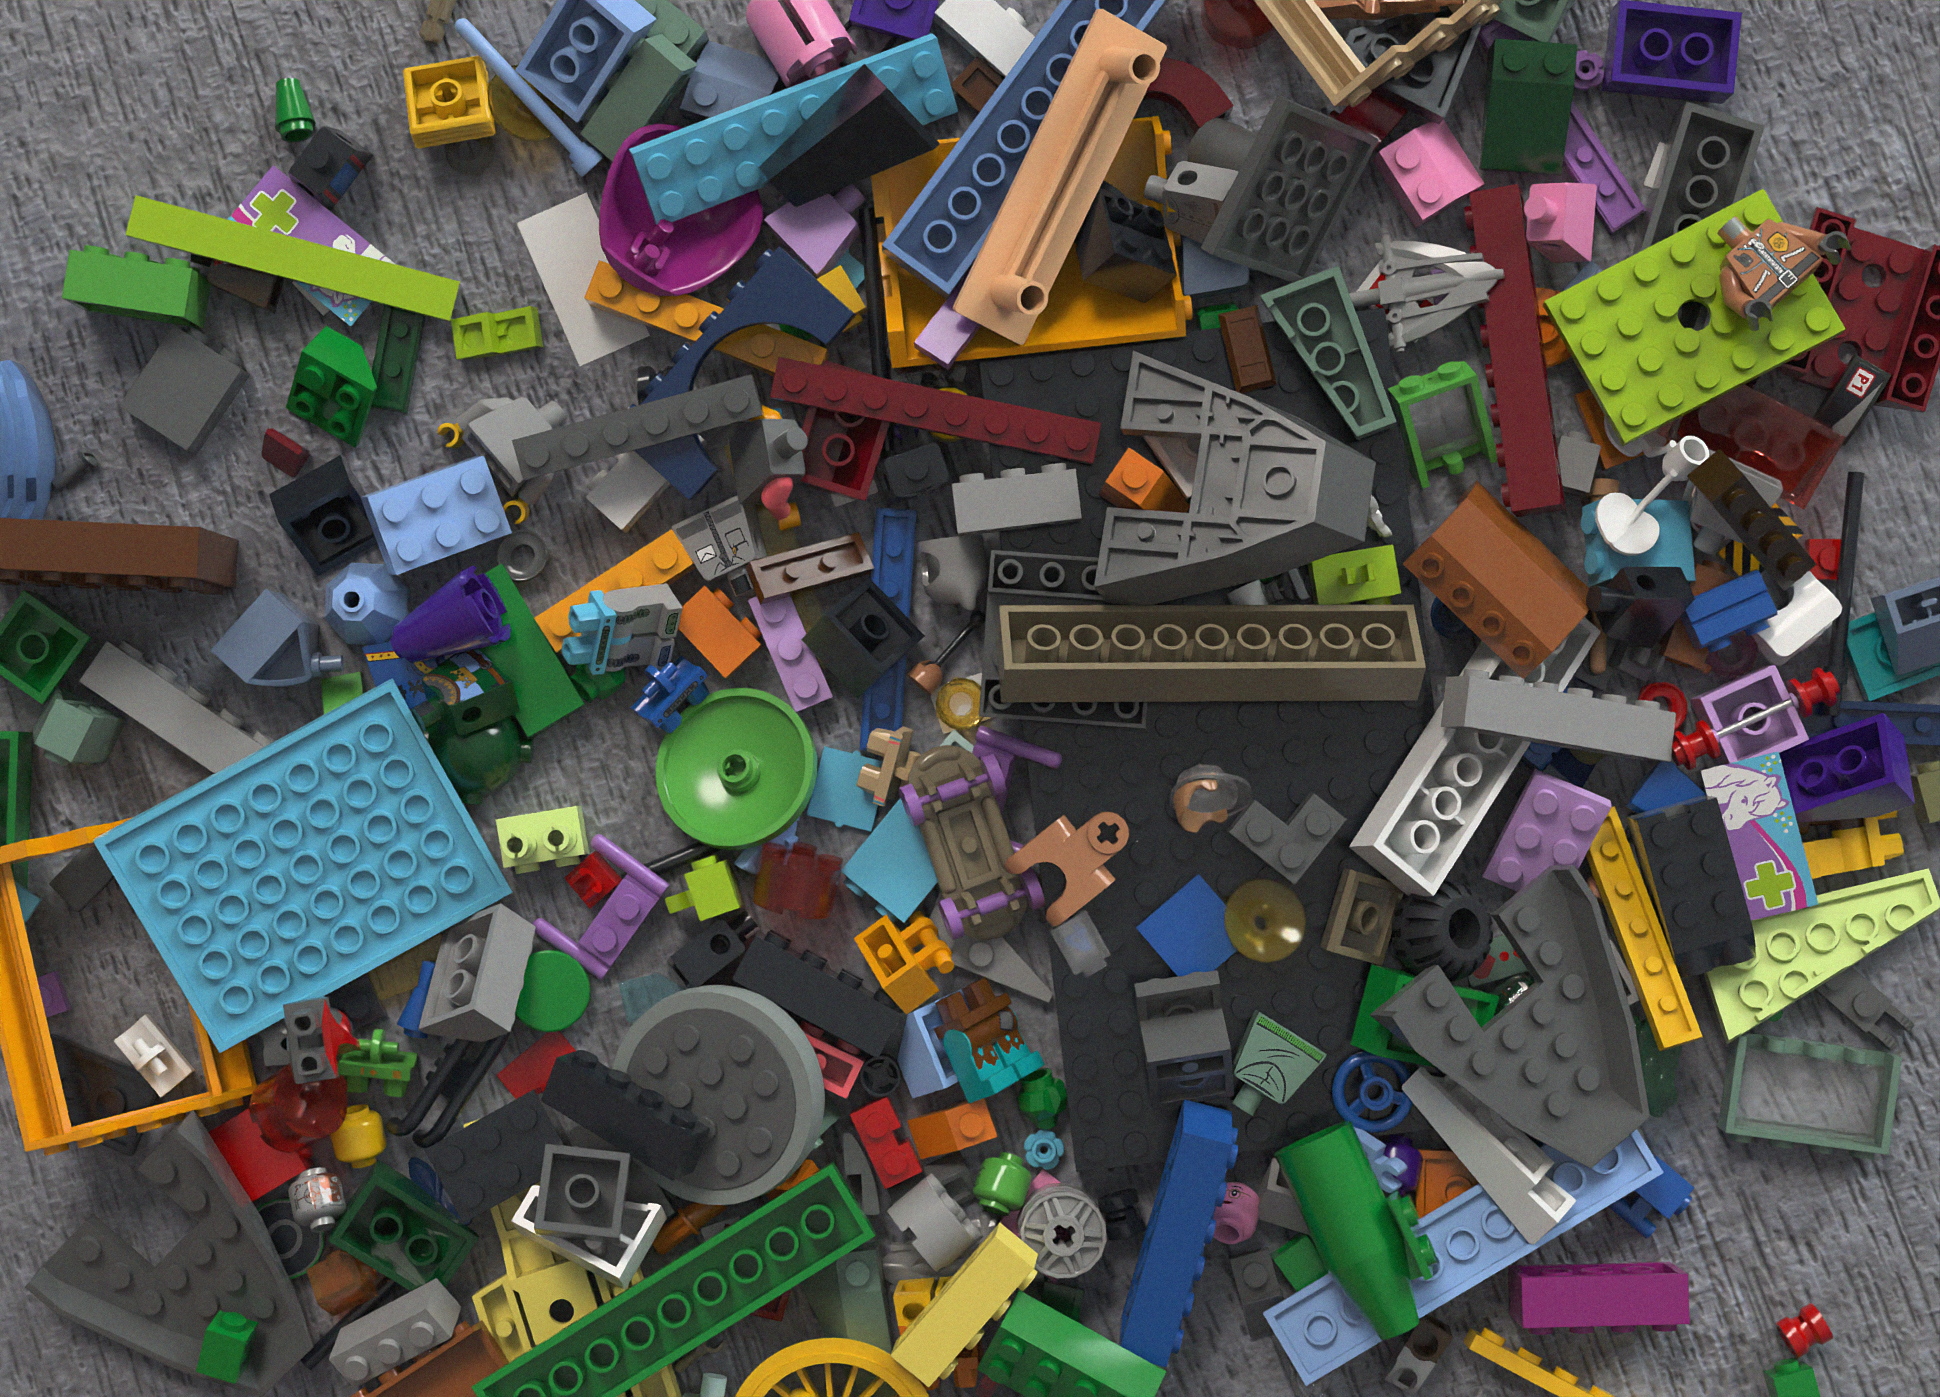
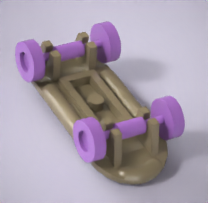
M943 745L924 752L913 763L908 775V784L899 787L901 801L911 825L919 826L944 899L938 902V906L950 938L955 940L965 935L979 940L999 938L1010 932L1021 921L1026 911L1027 902L1032 910L1045 906L1044 895L1037 876L1031 867L1021 874H1010L1003 867L1007 859L1014 854V850L995 797L1007 791L1002 771L995 756L989 754L981 757L979 760L973 753L961 747Z

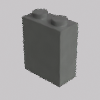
M173 325L119 406L186 451L197 455L250 374L240 368L244 362L241 358L224 347L220 353H217L207 346L210 338L189 325L186 331Z

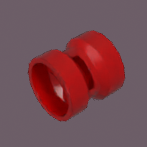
M1812 1303L1800 1308L1799 1316L1793 1318L1784 1317L1775 1323L1782 1340L1796 1359L1806 1355L1809 1352V1347L1816 1343L1823 1345L1833 1339L1829 1326Z

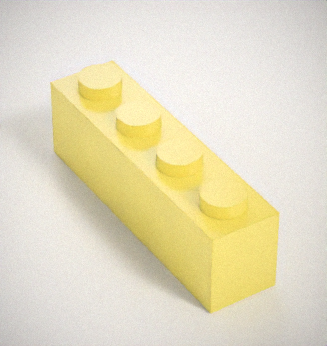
M999 1223L900 1335L894 1344L890 1356L927 1387H930L938 1377L945 1380L957 1366L959 1360L955 1357L965 1347L970 1351L980 1341L985 1333L982 1327L990 1318L997 1321L1005 1313L1011 1304V1301L1008 1299L1009 1296L1017 1288L1024 1291L1037 1275V1271L1034 1268L1038 1253L1003 1224Z

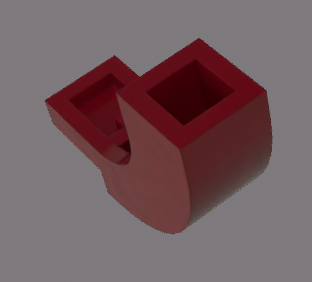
M1165 57L1160 62V71L1157 78L1150 83L1142 99L1159 100L1170 104L1182 114L1195 134L1207 121L1229 116L1234 106L1222 88L1204 71L1184 61Z

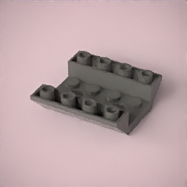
M991 550L979 717L1146 728L1147 702H1001L996 648L999 605H1126L1105 603L1094 588L1099 558Z

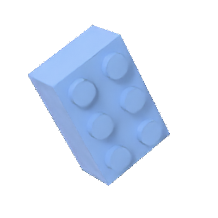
M558 0L515 71L578 123L585 119L587 112L597 101H603L609 92L606 88L608 81L618 70L625 69L631 60L628 57L630 49L640 38L646 37L657 19L635 0Z
M484 455L468 458L361 497L388 573L392 575L401 574L512 533Z

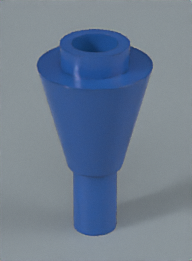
M422 962L418 985L415 986L397 1022V1025L404 1028L403 1034L415 1038L428 1037V1034L421 1032L418 1028L435 962Z

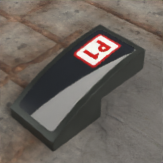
M1852 355L1832 391L1827 392L1808 427L1845 446L1874 405L1890 379L1891 374L1857 355Z

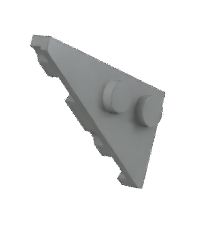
M940 890L930 919L938 929L937 937L939 940L945 941L952 952L951 959L954 965L1049 1003L1053 993L1003 936L990 940L973 939L967 935L955 940L950 938L938 906V902L944 900ZM919 944L917 950L923 949L924 945Z

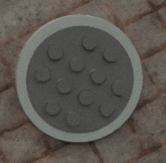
M707 985L676 992L653 1005L637 1019L623 1038L616 1053L612 1069L625 1072L631 1077V1081L640 1087L660 1093L664 1097V1101L675 1108L692 1112L697 1116V1121L710 1128L694 1172L673 1181L631 1156L650 1179L665 1190L683 1199L708 1205H730L762 1196L777 1188L792 1176L805 1161L818 1138L824 1115L825 1093L822 1072L817 1056L798 1024L782 1008L762 995L750 990L727 985Z

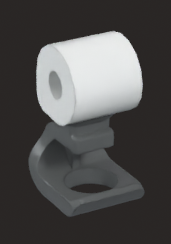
M1298 567L1284 572L1278 580L1266 585L1261 583L1260 580H1256L1227 594L1231 605H1273L1284 599L1302 601L1311 597Z

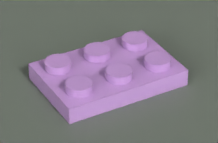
M1534 769L1482 869V877L1519 892L1549 866L1575 865L1578 870L1611 809V800Z

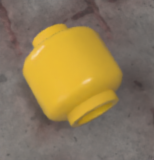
M365 1104L352 1105L340 1109L336 1113L337 1117L329 1125L335 1157L341 1162L351 1163L352 1168H363L373 1165L376 1162L375 1157L384 1152L387 1146L381 1115L375 1110H369V1106Z

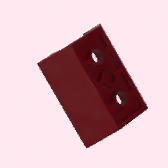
M1816 207L1809 229L1826 235L1835 231L1843 232L1851 246L1850 250L1845 248L1836 249L1842 259L1837 265L1831 264L1826 254L1820 255L1823 261L1813 273L1846 330L1843 334L1775 369L1797 382L1822 390L1832 391L1847 364L1839 359L1838 348L1842 343H1850L1856 348L1860 358L1891 374L1874 406L1925 412L1940 365V246L1934 244L1924 250L1855 228L1856 219ZM1865 267H1874L1880 272L1881 283L1877 288L1869 287L1863 282L1862 272Z

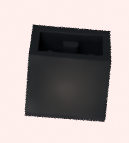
M1099 188L1087 213L1076 247L1083 281L1146 303L1177 276L1172 258V250L1169 246L1164 226V218L1161 211L1154 207L1143 205L1122 195Z

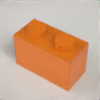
M704 585L682 606L678 629L724 678L730 679L763 647L757 640L762 633L746 616L739 621L730 612L729 609L735 604L719 587L712 592Z

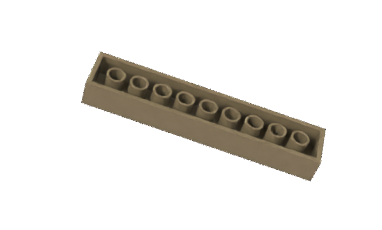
M999 605L996 648L1001 702L1418 700L1426 670L1414 605Z

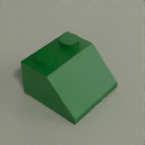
M23 590L0 622V675L36 701L45 705L92 637L71 616L39 593Z

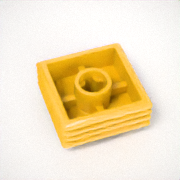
M479 55L408 67L403 70L409 130L416 148L479 139L495 134L488 71L486 70L485 62Z

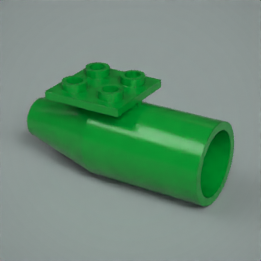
M1351 1120L1315 1132L1277 1151L1274 1155L1327 1272L1380 1340L1396 1337L1416 1327L1419 1324L1412 1280L1421 1276L1424 1277V1280L1432 1278L1433 1264L1437 1263L1435 1258L1437 1256L1428 1235L1419 1236L1415 1225L1419 1224V1216L1410 1196L1407 1195L1402 1198L1397 1189L1390 1193L1389 1197H1385Z

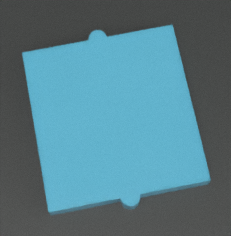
M824 746L807 815L835 822L836 827H842L844 824L872 832L878 805L872 803L873 794L862 790L856 784L859 773L865 764L868 763L881 768L883 761L861 756V753L857 750L849 753Z

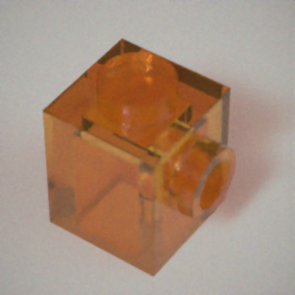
M344 1250L334 1251L326 1257V1260L306 1269L318 1306L333 1317L378 1296L373 1281L377 1280L376 1270Z

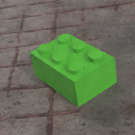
M84 245V251L69 250L62 299L84 311L187 327L190 325L194 328L204 329L211 284L207 282L206 277L200 274L199 268L190 266V262L175 258H165V264H160L150 260L148 255L128 251L125 252L124 258H121L120 256L109 254L110 250L91 245Z

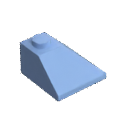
M962 989L954 991L907 1015L897 1062L912 1099L945 1089L959 1082L946 1054L943 1038L938 1040L934 1028L944 1023L935 1004L937 1001L960 991L968 1009H970Z

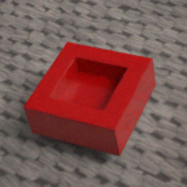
M1841 539L1805 540V550L1817 564L1809 571L1817 580H1837Z

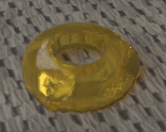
M960 677L952 678L938 692L935 702L937 718L948 727L960 731L968 730L978 725L984 718L979 717L981 686L974 680ZM965 692L971 699V708L964 715H955L950 709V699L955 693Z

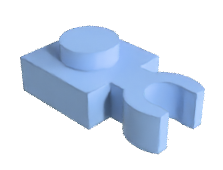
M1354 1127L1382 1190L1393 1193L1401 1187L1402 1183L1395 1179L1392 1174L1398 1177L1407 1170V1165L1399 1158H1388L1383 1155L1386 1147L1384 1143L1366 1131Z

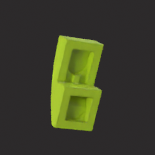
M527 306L495 314L484 312L451 319L457 360L504 355L543 347L537 307Z

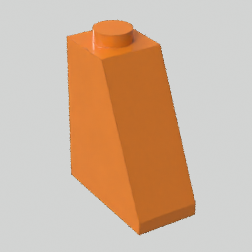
M1128 448L1099 493L1101 497L1117 508L1186 513L1190 507L1166 473L1131 448Z

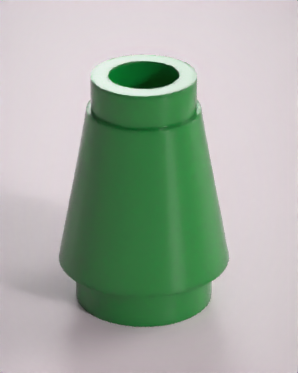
M285 78L277 81L275 84V130L280 133L281 139L286 142H300L311 138L314 134L313 128L316 122L300 81L296 78Z

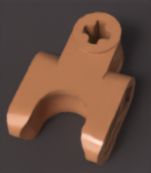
M1101 812L1076 830L1067 817L1062 815L1011 855L1003 867L1010 874H1021L1036 863L1050 862L1057 865L1063 871L1066 878L1063 894L1049 906L1046 913V921L1051 927L1057 926L1116 880L1104 863L1126 845L1129 837L1128 826L1125 820L1118 814ZM1105 822L1108 826L1114 823L1118 825L1119 828L1115 831V836L1118 839L1115 842L1110 843L1107 839L1102 842L1098 841L1097 836L1101 833L1098 828L1100 823Z

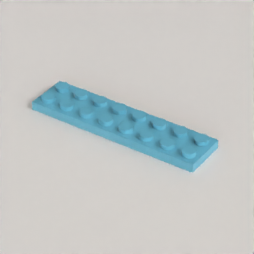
M933 33L630 148L629 152L655 224L657 225L661 219L674 222L764 187L762 184L767 178L758 167L863 64L876 75L922 125L958 112L937 37Z

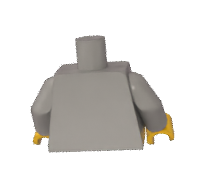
M508 397L481 399L458 416L456 424H441L438 427L437 433L443 436L453 429L455 437L445 447L456 449L466 442L477 456L484 455L490 472L511 496L518 492L519 498L504 504L503 509L506 514L512 505H517L521 509V516L514 524H519L528 518L530 512L528 505L536 503L551 484L554 473L523 480L512 440L554 429L566 420V416L562 408L552 400L537 411L525 397H520L514 401Z

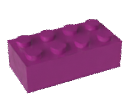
M1671 1262L1508 1265L1509 1315L1522 1328H1528L1529 1334H1552L1553 1327H1569V1332L1588 1334L1594 1332V1326H1611L1612 1332L1629 1333L1636 1331V1325H1652V1330L1670 1332L1677 1330V1324H1690L1688 1273Z

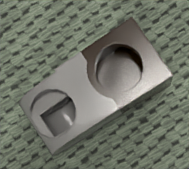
M1429 1314L1421 1317L1419 1324L1403 1335L1398 1348L1385 1367L1383 1379L1414 1395L1422 1386L1453 1338L1450 1326Z

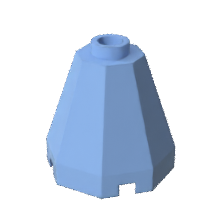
M350 563L326 585L324 619L347 644L374 645L388 642L393 636L394 626L409 615L407 608L410 590L397 575L388 573L385 564Z

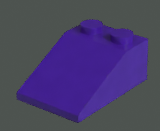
M1884 713L1811 737L1809 740L1779 753L1797 822L1878 817L1915 804L1904 736Z

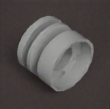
M1067 1183L1047 1184L1033 1191L1025 1200L1017 1218L1018 1238L1038 1253L1035 1268L1041 1273L1057 1279L1074 1278L1089 1271L1101 1258L1107 1242L1106 1224L1094 1200L1081 1188ZM1059 1224L1063 1228L1072 1226L1069 1230L1071 1238L1066 1242L1061 1237L1054 1240L1056 1237L1054 1228Z

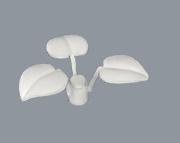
M1605 416L1604 426L1606 434L1611 443L1623 454L1633 457L1643 451L1649 458L1666 454L1662 464L1665 477L1638 506L1633 499L1623 493H1609L1596 506L1595 520L1604 541L1614 551L1622 555L1636 556L1652 548L1659 537V524L1654 517L1644 512L1645 508L1671 481H1685L1689 479L1687 475L1709 458V450L1706 444L1695 436H1685L1678 443L1672 440L1664 446L1668 434L1665 425L1622 446ZM1688 480L1682 497L1683 501H1688L1689 507L1696 488L1690 480ZM1690 520L1691 526L1699 533L1702 526Z

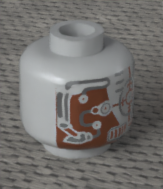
M313 1168L299 1173L296 1176V1181L288 1189L295 1222L298 1225L310 1227L312 1232H322L336 1226L335 1220L339 1219L347 1208L341 1179L338 1175L329 1173L327 1168Z

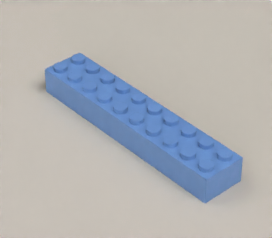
M1062 0L882 244V253L947 300L972 267L1095 10L1104 9L1146 33L1169 0Z

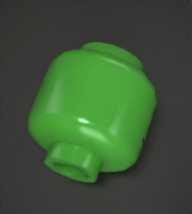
M1000 1152L999 1158L989 1157L983 1160L973 1187L975 1197L980 1200L979 1207L1001 1216H1009L1010 1211L1022 1209L1032 1182L1031 1173L1022 1166L1024 1161L1022 1158L1007 1152Z

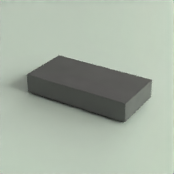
M92 846L83 848L49 885L76 912H81L115 877L97 847Z

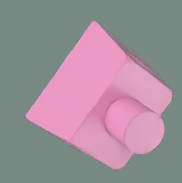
M1586 183L1532 184L1529 198L1524 206V212L1528 217L1527 243L1553 263L1591 262L1597 185Z

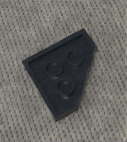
M1440 6L1439 12L1400 15L1386 19L1382 24L1369 28L1363 26L1352 29L1343 40L1366 69L1392 45H1406L1436 18H1449L1453 12L1448 6ZM1478 22L1458 35L1457 40L1445 50L1431 52L1417 61L1415 66L1399 79L1392 77L1371 91L1439 125L1447 114L1482 25Z

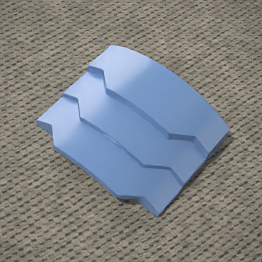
M12 360L0 361V518L42 520L50 501L53 489L52 481L55 476V440L50 415L38 386L25 367Z

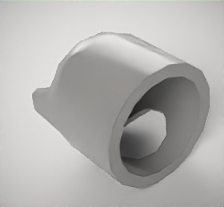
M956 536L917 543L923 587L926 595L938 603L941 613L948 616L953 613L955 605L960 604L967 611L975 609L976 598L986 588L988 577L983 536Z

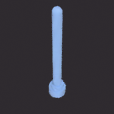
M461 18L456 21V32L570 152L568 157L573 162L572 168L581 177H584L605 155L594 145L591 146L586 140L582 143L467 19Z

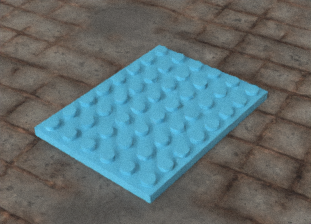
M393 678L94 838L93 841L219 1053L283 1019V1004L323 997L513 893Z

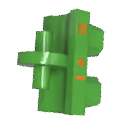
M375 1029L372 1040L358 1039L361 1050L342 1055L341 1060L337 1061L338 1074L343 1075L346 1092H367L370 1087V1078L384 1079V1094L393 1097H403L418 1065V1053L399 1051V1043L386 1041L384 1029Z

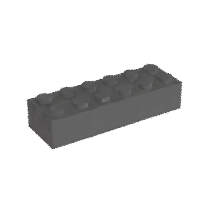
M1685 102L1675 112L1631 256L1742 200L1765 126ZM1696 301L1684 303L1678 310L1679 322L1684 328H1692L1696 331L1702 330L1708 309L1702 303Z

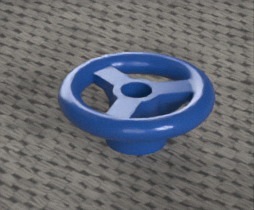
M1362 1051L1349 1057L1338 1069L1332 1085L1333 1102L1344 1121L1351 1120L1353 1127L1369 1133L1384 1132L1394 1128L1406 1118L1413 1102L1403 1090L1402 1092L1393 1090L1387 1080L1377 1076L1373 1062L1382 1063L1394 1070L1402 1085L1412 1075L1406 1065L1400 1060L1380 1057L1367 1051ZM1360 1066L1364 1081L1359 1088V1097L1348 1106L1345 1099V1084L1351 1072ZM1372 1085H1379L1381 1087V1095L1377 1099H1370L1368 1097V1089ZM1391 1103L1399 1105L1391 1115L1384 1119L1367 1120L1359 1117L1366 1108L1379 1111L1387 1108Z

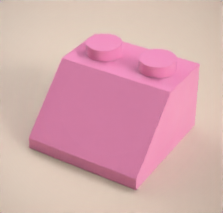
M1444 120L1439 125L1431 121L1413 129L1380 150L1373 160V163L1415 228H1418L1467 197L1469 193L1475 192L1485 185Z

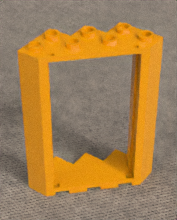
M131 818L83 827L48 837L23 840L0 847V1045L25 1152L43 1148L44 1156L69 1150L68 1143L73 1141L77 1142L78 1148L104 1142L103 1140L128 1135L127 1127L136 1126L137 1133L163 1127L162 1125L182 1121L186 1117L185 1112L192 1110L196 1112L198 1117H203L221 1112L220 1110L237 1107L244 1104V1096L258 1092L246 1039L219 1053L187 999L208 1092L71 1127L11 864L95 846L94 838Z

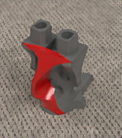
M316 997L283 1004L284 1018L257 1033L261 1036L264 1044L262 1054L263 1065H290L296 1084L338 1078L336 1058L352 1051L361 1050L360 1041L353 1037L351 1021L345 1013L337 1008L330 1007L329 997ZM284 1038H287V1050L282 1047Z

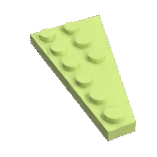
M1929 868L1816 895L1819 905L1752 920L1756 944L1754 958L1734 965L1720 966L1703 973L1726 1044H1729L1940 910V898Z

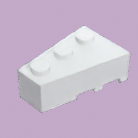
M532 1185L511 1220L517 1231L523 1236L626 1290L667 1219L662 1206L652 1203L646 1205L626 1201L620 1244L536 1235L534 1223L540 1186Z

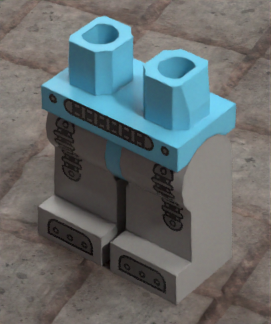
M667 583L612 590L605 594L602 590L590 591L588 603L570 606L568 615L569 625L574 633H581V636L564 638L561 649L562 654L569 665L586 664L592 675L604 674L605 670L618 671L626 666L652 665L660 671L671 661L675 644L673 637L677 635L683 607Z

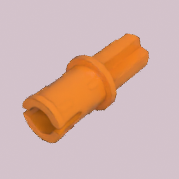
M694 1202L685 1209L680 1207L677 1210L679 1214L661 1227L652 1245L661 1255L666 1254L692 1233L697 1236L700 1233L698 1230L715 1216L725 1211L727 1206Z

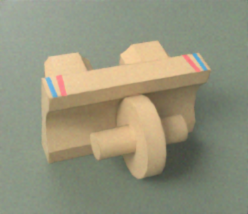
M902 726L895 732L876 728L870 733L866 747L867 752L884 757L881 768L868 763L865 764L859 773L856 786L874 795L872 803L884 807L887 799L896 798L899 784L900 787L908 784V775L913 763L921 756L920 753L910 751L908 755L914 730Z

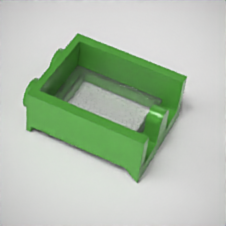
M1465 361L1447 362L1439 366L1437 371L1423 376L1414 375L1406 377L1398 385L1388 388L1399 420V428L1409 462V472L1422 489L1430 486L1427 471L1444 466L1450 474H1459L1465 470L1462 458L1482 452L1491 464L1497 462L1496 447L1477 374Z

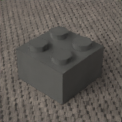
M546 1144L534 1223L536 1235L620 1244L631 1165L630 1153Z

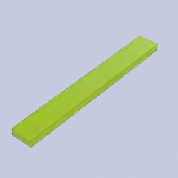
M135 195L125 234L133 239L447 322L451 321L460 281Z

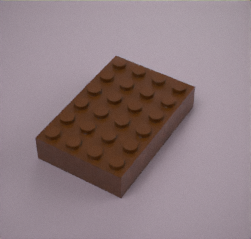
M0 518V585L20 586V582H23L24 584H32L38 587L61 588V584H65V586H75L80 589L100 590L101 586H106L107 588H117V590L142 591L143 587L148 590H157V592L182 593L183 589H186L190 592L206 595H223V588H236L238 540L201 527Z

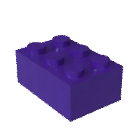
M1619 0L1610 11L1602 91L1723 104L1734 94L1742 12Z

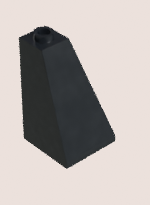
M863 64L758 168L767 178L762 184L778 202L786 198L796 208L932 151L940 143L876 75Z

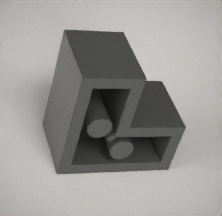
M1308 793L1285 823L1256 800H1250L1225 832L1282 878L1295 885L1347 819L1316 794Z

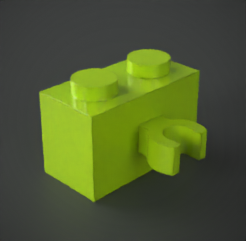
M1393 545L1331 554L1307 564L1314 605H1350L1351 603L1366 601V605H1392L1391 597L1401 594Z
M718 854L691 863L693 871L684 874L689 890L665 898L670 914L695 906L700 921L745 905L730 859L720 862Z

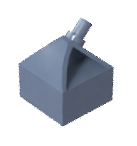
M265 589L210 649L213 654L247 684L288 688L310 683L315 677H322L323 672L344 671L343 655L322 656L321 652H317L319 625L283 593Z

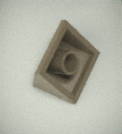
M1343 868L1320 947L1331 952L1382 966L1392 934V920L1395 918L1394 912L1401 902L1404 892L1392 882Z

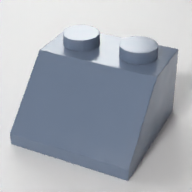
M708 41L696 62L698 66L690 76L680 109L684 119L698 123L776 93L781 77L769 59Z

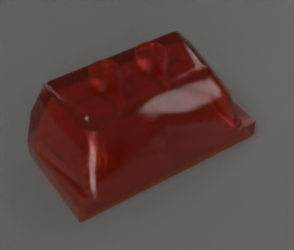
M1746 383L1657 430L1658 435L1670 441L1673 440L1676 443L1685 436H1695L1701 439L1708 449L1715 452L1720 449L1728 458L1780 480L1783 487L1780 497L1802 509L1806 508L1846 438L1842 433L1825 422L1750 383Z

